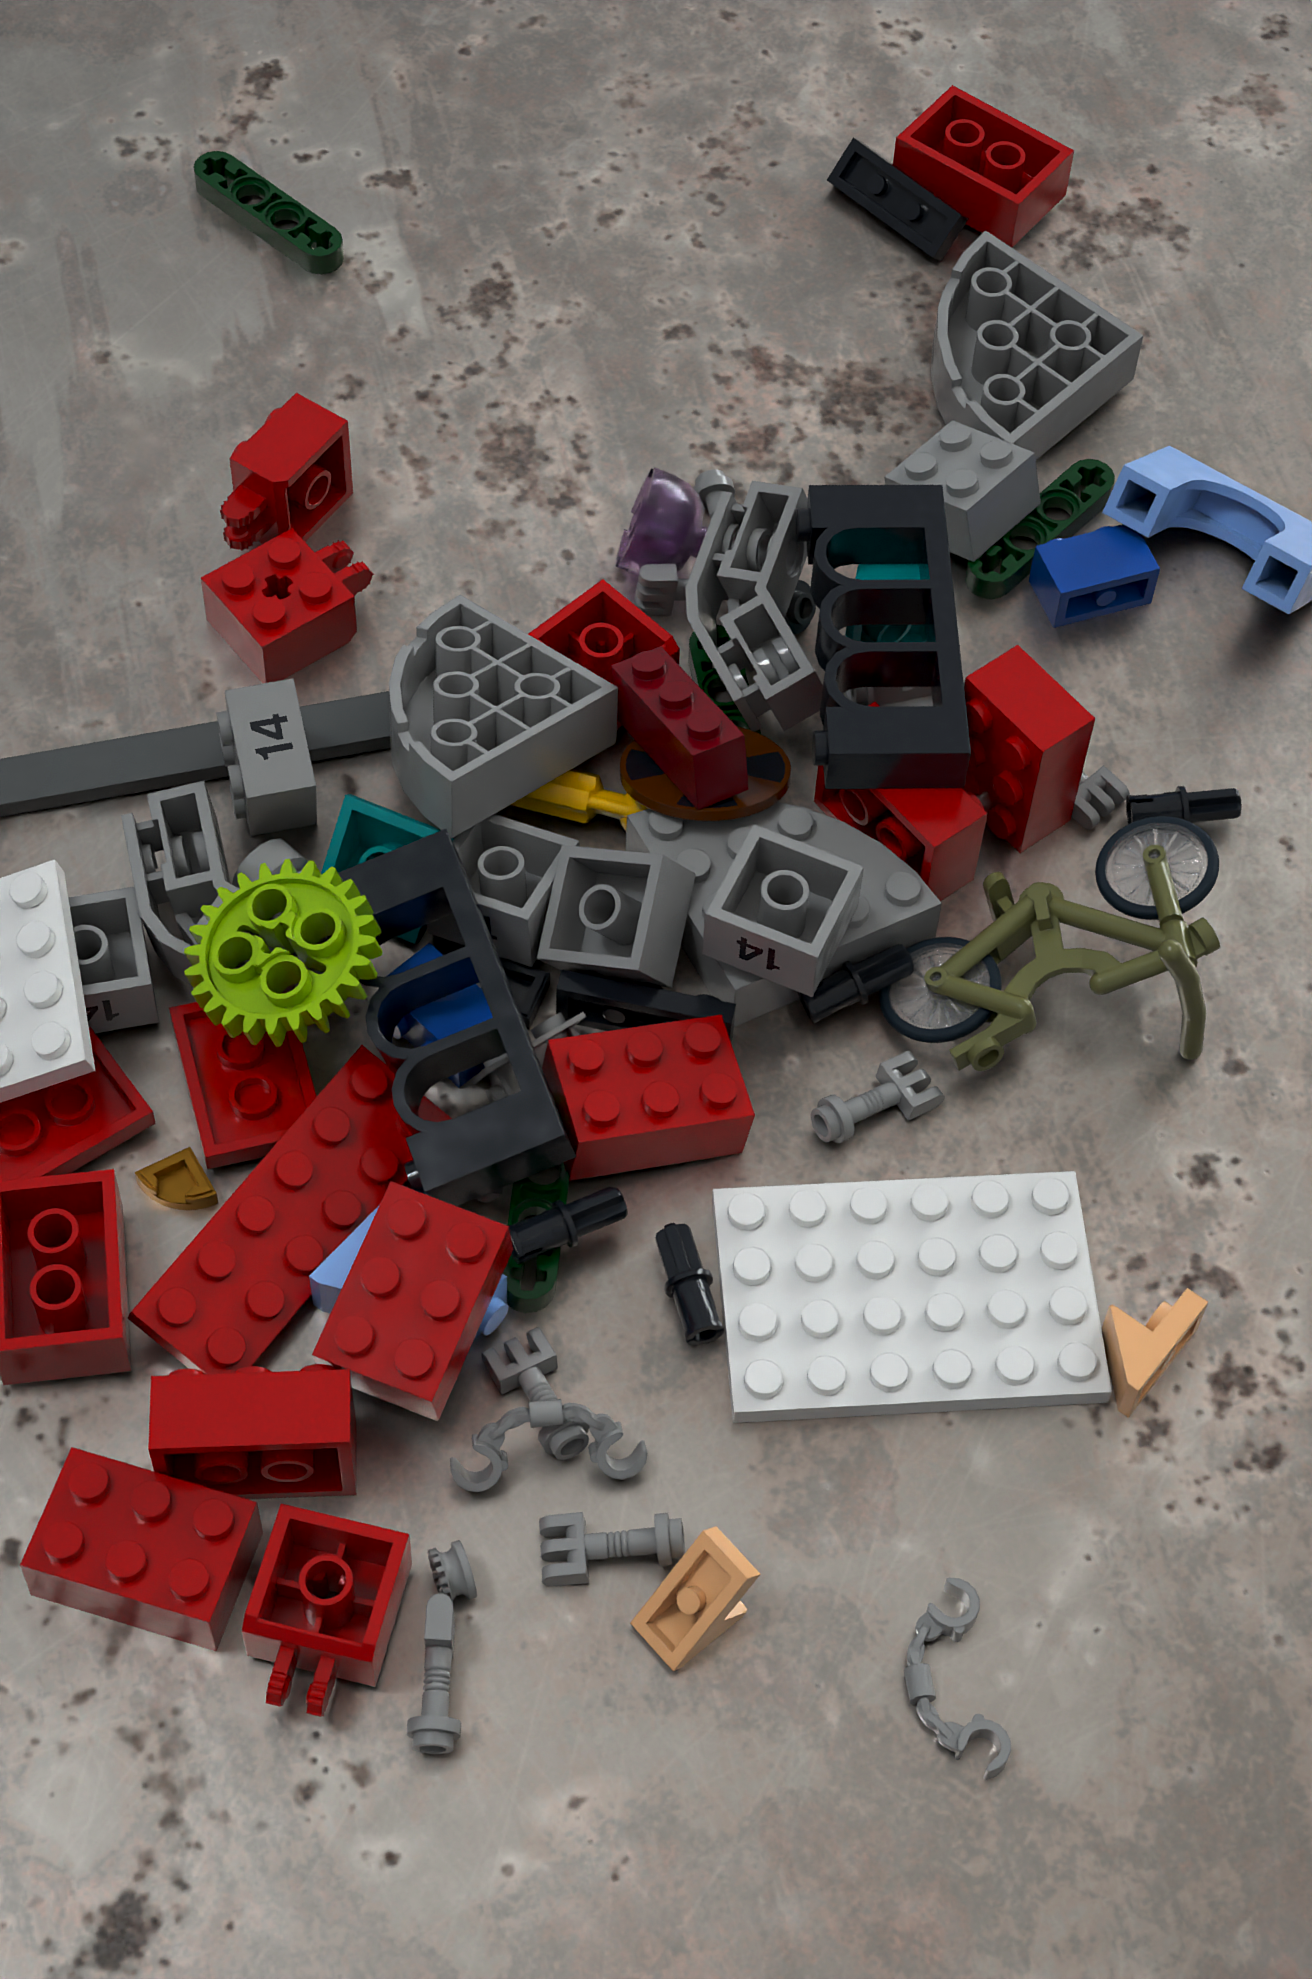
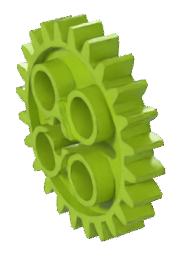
M290 859L284 860L280 874L275 875L272 874L266 863L260 864L259 879L253 882L242 872L237 874L240 889L233 893L226 888L219 887L217 892L223 902L219 908L211 905H202L200 908L208 920V924L193 925L189 928L190 933L198 943L184 948V954L192 965L184 973L194 988L191 991L193 997L215 1026L221 1023L232 1038H235L243 1031L252 1045H257L265 1032H267L274 1045L281 1047L286 1032L292 1030L299 1041L304 1043L307 1039V1026L314 1023L326 1034L330 1031L328 1015L334 1012L347 1019L351 1015L344 1001L348 997L365 1000L367 997L359 979H375L378 975L369 959L382 956L383 951L375 938L381 934V929L372 915L374 911L366 896H361L352 879L343 882L334 867H330L321 875L318 867L312 860L306 863L301 873H297ZM283 912L279 917L269 920L273 915ZM249 930V931H251V932H253V933L259 935L260 937H258V936H256V935L253 936V935L248 934V933H245V932H243V931ZM332 935L328 941L316 944L320 939ZM268 946L273 948L274 950L271 952ZM295 952L298 958L293 956L292 954ZM249 960L244 966L234 969L240 962ZM306 967H308V968H310V969L314 968V969H316V970H318V971H322V972H324V973H322V974H317V973H315V972H313V971L307 969ZM299 983L292 991L282 993L288 986Z

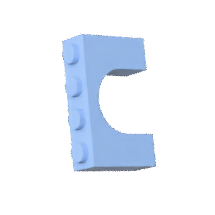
M1171 446L1164 447L1123 466L1102 513L1148 538L1170 527H1184L1215 536L1237 547L1255 561L1242 586L1243 590L1287 614H1291L1312 601V521Z

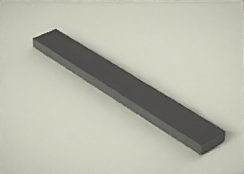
M389 691L300 706L311 762L391 748ZM218 721L0 759V817L229 777L220 745Z

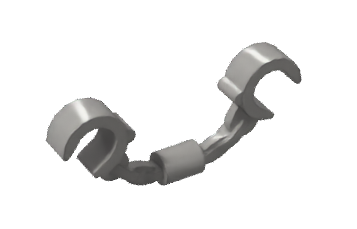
M561 1399L529 1402V1408L519 1407L505 1413L496 1423L486 1424L479 1434H472L473 1449L488 1457L491 1461L484 1470L478 1472L469 1471L454 1457L450 1458V1467L453 1480L459 1487L472 1492L488 1490L498 1482L502 1471L508 1469L507 1453L500 1450L505 1440L504 1433L508 1429L516 1428L525 1422H530L531 1428L563 1425V1419H570L589 1425V1430L595 1438V1442L590 1443L588 1447L590 1459L592 1462L598 1463L603 1473L612 1478L626 1479L639 1473L646 1464L648 1453L645 1441L642 1440L627 1458L614 1459L608 1456L607 1450L623 1436L621 1422H614L607 1414H595L581 1404L567 1403L562 1405Z
M947 1578L944 1592L960 1599L965 1604L967 1613L961 1617L953 1618L946 1616L934 1604H928L926 1613L916 1623L915 1631L917 1637L911 1641L907 1651L908 1667L904 1669L909 1699L911 1704L917 1705L918 1716L924 1725L937 1734L939 1743L944 1748L955 1752L956 1760L962 1757L967 1744L973 1739L985 1738L995 1745L998 1756L987 1766L983 1777L985 1780L996 1777L1004 1770L1011 1753V1741L1007 1732L998 1723L986 1720L982 1714H975L972 1722H969L965 1727L954 1722L944 1723L934 1706L930 1703L936 1699L930 1666L927 1663H921L925 1651V1641H933L942 1634L950 1636L954 1642H959L963 1634L973 1627L980 1609L979 1596L968 1582L960 1578Z

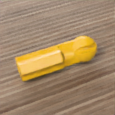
M576 769L567 771L511 804L585 824L589 823L597 814L620 819V823L625 831L627 828V815L649 809L634 800L628 793L622 794L604 789L599 775Z

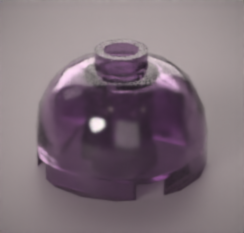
M656 467L654 469L651 468L632 507L631 513H633L629 528L628 530L624 529L616 555V567L639 576L640 568L646 564H676L677 572H679L690 556L697 558L708 528L702 526L705 508L701 497L687 481Z

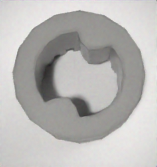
M460 1540L451 1542V1548L447 1552H439L436 1548L428 1550L430 1568L432 1572L436 1571V1573H432L433 1578H439V1582L435 1584L439 1594L447 1595L452 1602L458 1595H465L468 1600L477 1597L472 1570Z

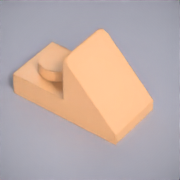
M1189 1288L1184 1291L1173 1306L1166 1301L1162 1302L1146 1326L1114 1305H1110L1101 1328L1106 1359L1118 1411L1128 1418L1199 1327L1208 1301Z
M717 1526L703 1530L630 1624L671 1670L676 1671L745 1615L747 1608L740 1599L761 1574Z

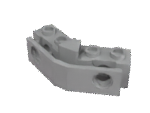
M758 481L751 482L744 504H738L732 492H721L685 587L686 613L691 627L751 731L756 732L762 728L757 717L769 710H772L783 731H786L820 711L823 685L784 619L807 558V543L797 542L796 539L797 508L807 507V496L803 488ZM727 593L729 596L727 602L728 613L719 619L731 640L718 647L716 617L724 595ZM745 667L750 672L754 670L757 672V675L753 677L756 683L749 687L740 672Z
M204 781L147 794L152 820L136 823L133 813L121 815L141 920L156 954L174 977L189 985L191 983L185 976L184 971L192 965L184 954V948L198 944L189 931L190 926L208 924V920L200 908L202 905H211L219 908L223 903L217 892L219 887L226 888L233 893L240 889L230 883L217 816ZM164 850L166 863L161 864L162 871L156 872L155 869L158 866L155 852ZM171 903L184 941L171 935L160 920L157 904ZM283 912L273 915L269 920L279 917ZM249 930L243 931V932H245V933H248V934H251V935L254 934V935L260 937L259 935H257V934H255V933H253V932H251V931H249ZM327 936L320 939L316 944L328 941ZM268 946L269 950L272 952L274 949ZM294 952L292 955L298 958L297 954ZM249 960L240 962L234 969L244 966ZM306 967L307 969H309V970H311V971H313V972H315V973H317V974H322V973H324V972L318 971V970H316V969H314V968L310 969V968ZM299 983L288 986L282 993L292 991Z

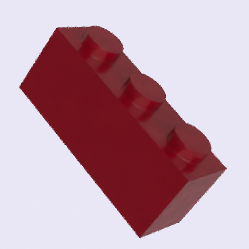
M661 646L649 651L640 652L634 657L611 665L613 685L618 687L617 720L697 810L749 790L745 735Z

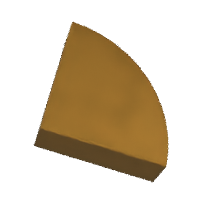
M191 1147L135 1172L137 1184L142 1191L152 1200L166 1207L178 1210H198L219 1204L217 1193Z

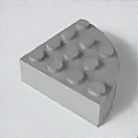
M985 230L958 259L952 269L951 278L942 292L938 305L931 358V382L938 410L946 425L954 420L1035 452V459L1037 460L1134 379L1143 335Z
M462 595L441 606L416 627L417 637L408 646L403 645L395 657L389 680L392 766L403 791L422 815L439 829H447L451 838L616 744L617 686Z
M777 802L768 809L750 816L721 821L681 819L661 814L651 809L627 815L626 851L663 854L696 874L681 946L710 994L721 1001L736 1004L734 1027L800 999L798 991L702 954L705 913L753 824L864 866L858 908L822 979L844 969L843 963L847 961L855 965L897 944H902L907 949L918 942L936 937L942 906L936 895L915 870L885 845L843 821L805 807Z

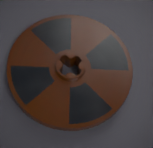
M737 726L745 735L749 787L747 791L697 810L636 740L631 742L622 753L620 759V780L626 792L634 800L653 811L681 819L721 821L750 816L776 804L789 788L791 764L786 753L775 742L757 732Z

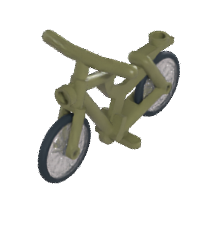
M1159 816L1141 819L1126 825L1113 834L1101 849L1096 862L1095 876L1097 886L1104 899L1113 908L1125 915L1138 919L1158 920L1160 928L1064 900L1063 893L1057 886L1044 882H1036L1022 892L1018 902L1014 904L1007 879L1001 872L991 873L984 879L983 888L994 922L971 941L957 937H937L908 947L907 951L914 963L913 973L879 990L880 1008L885 1019L900 1034L926 1043L953 1041L972 1033L985 1022L990 1023L984 1031L949 1050L953 1063L959 1071L970 1064L976 1071H985L995 1066L1004 1055V1048L1002 1046L1023 1034L1032 1032L1036 1028L1037 1020L1030 1000L1036 989L1049 978L1063 973H1085L1091 976L1089 981L1090 989L1095 994L1104 995L1169 971L1175 980L1182 1010L1179 1051L1185 1059H1197L1203 1050L1206 1022V1006L1200 976L1196 969L1197 959L1220 949V942L1212 926L1205 918L1198 919L1188 927L1182 914L1202 902L1216 883L1219 873V855L1214 842L1204 830L1189 821L1175 817ZM1060 923L1153 952L1120 963L1105 951L1086 948L1064 949ZM1032 936L1036 958L1026 964L1014 976L1005 990L1001 991V974L997 965Z

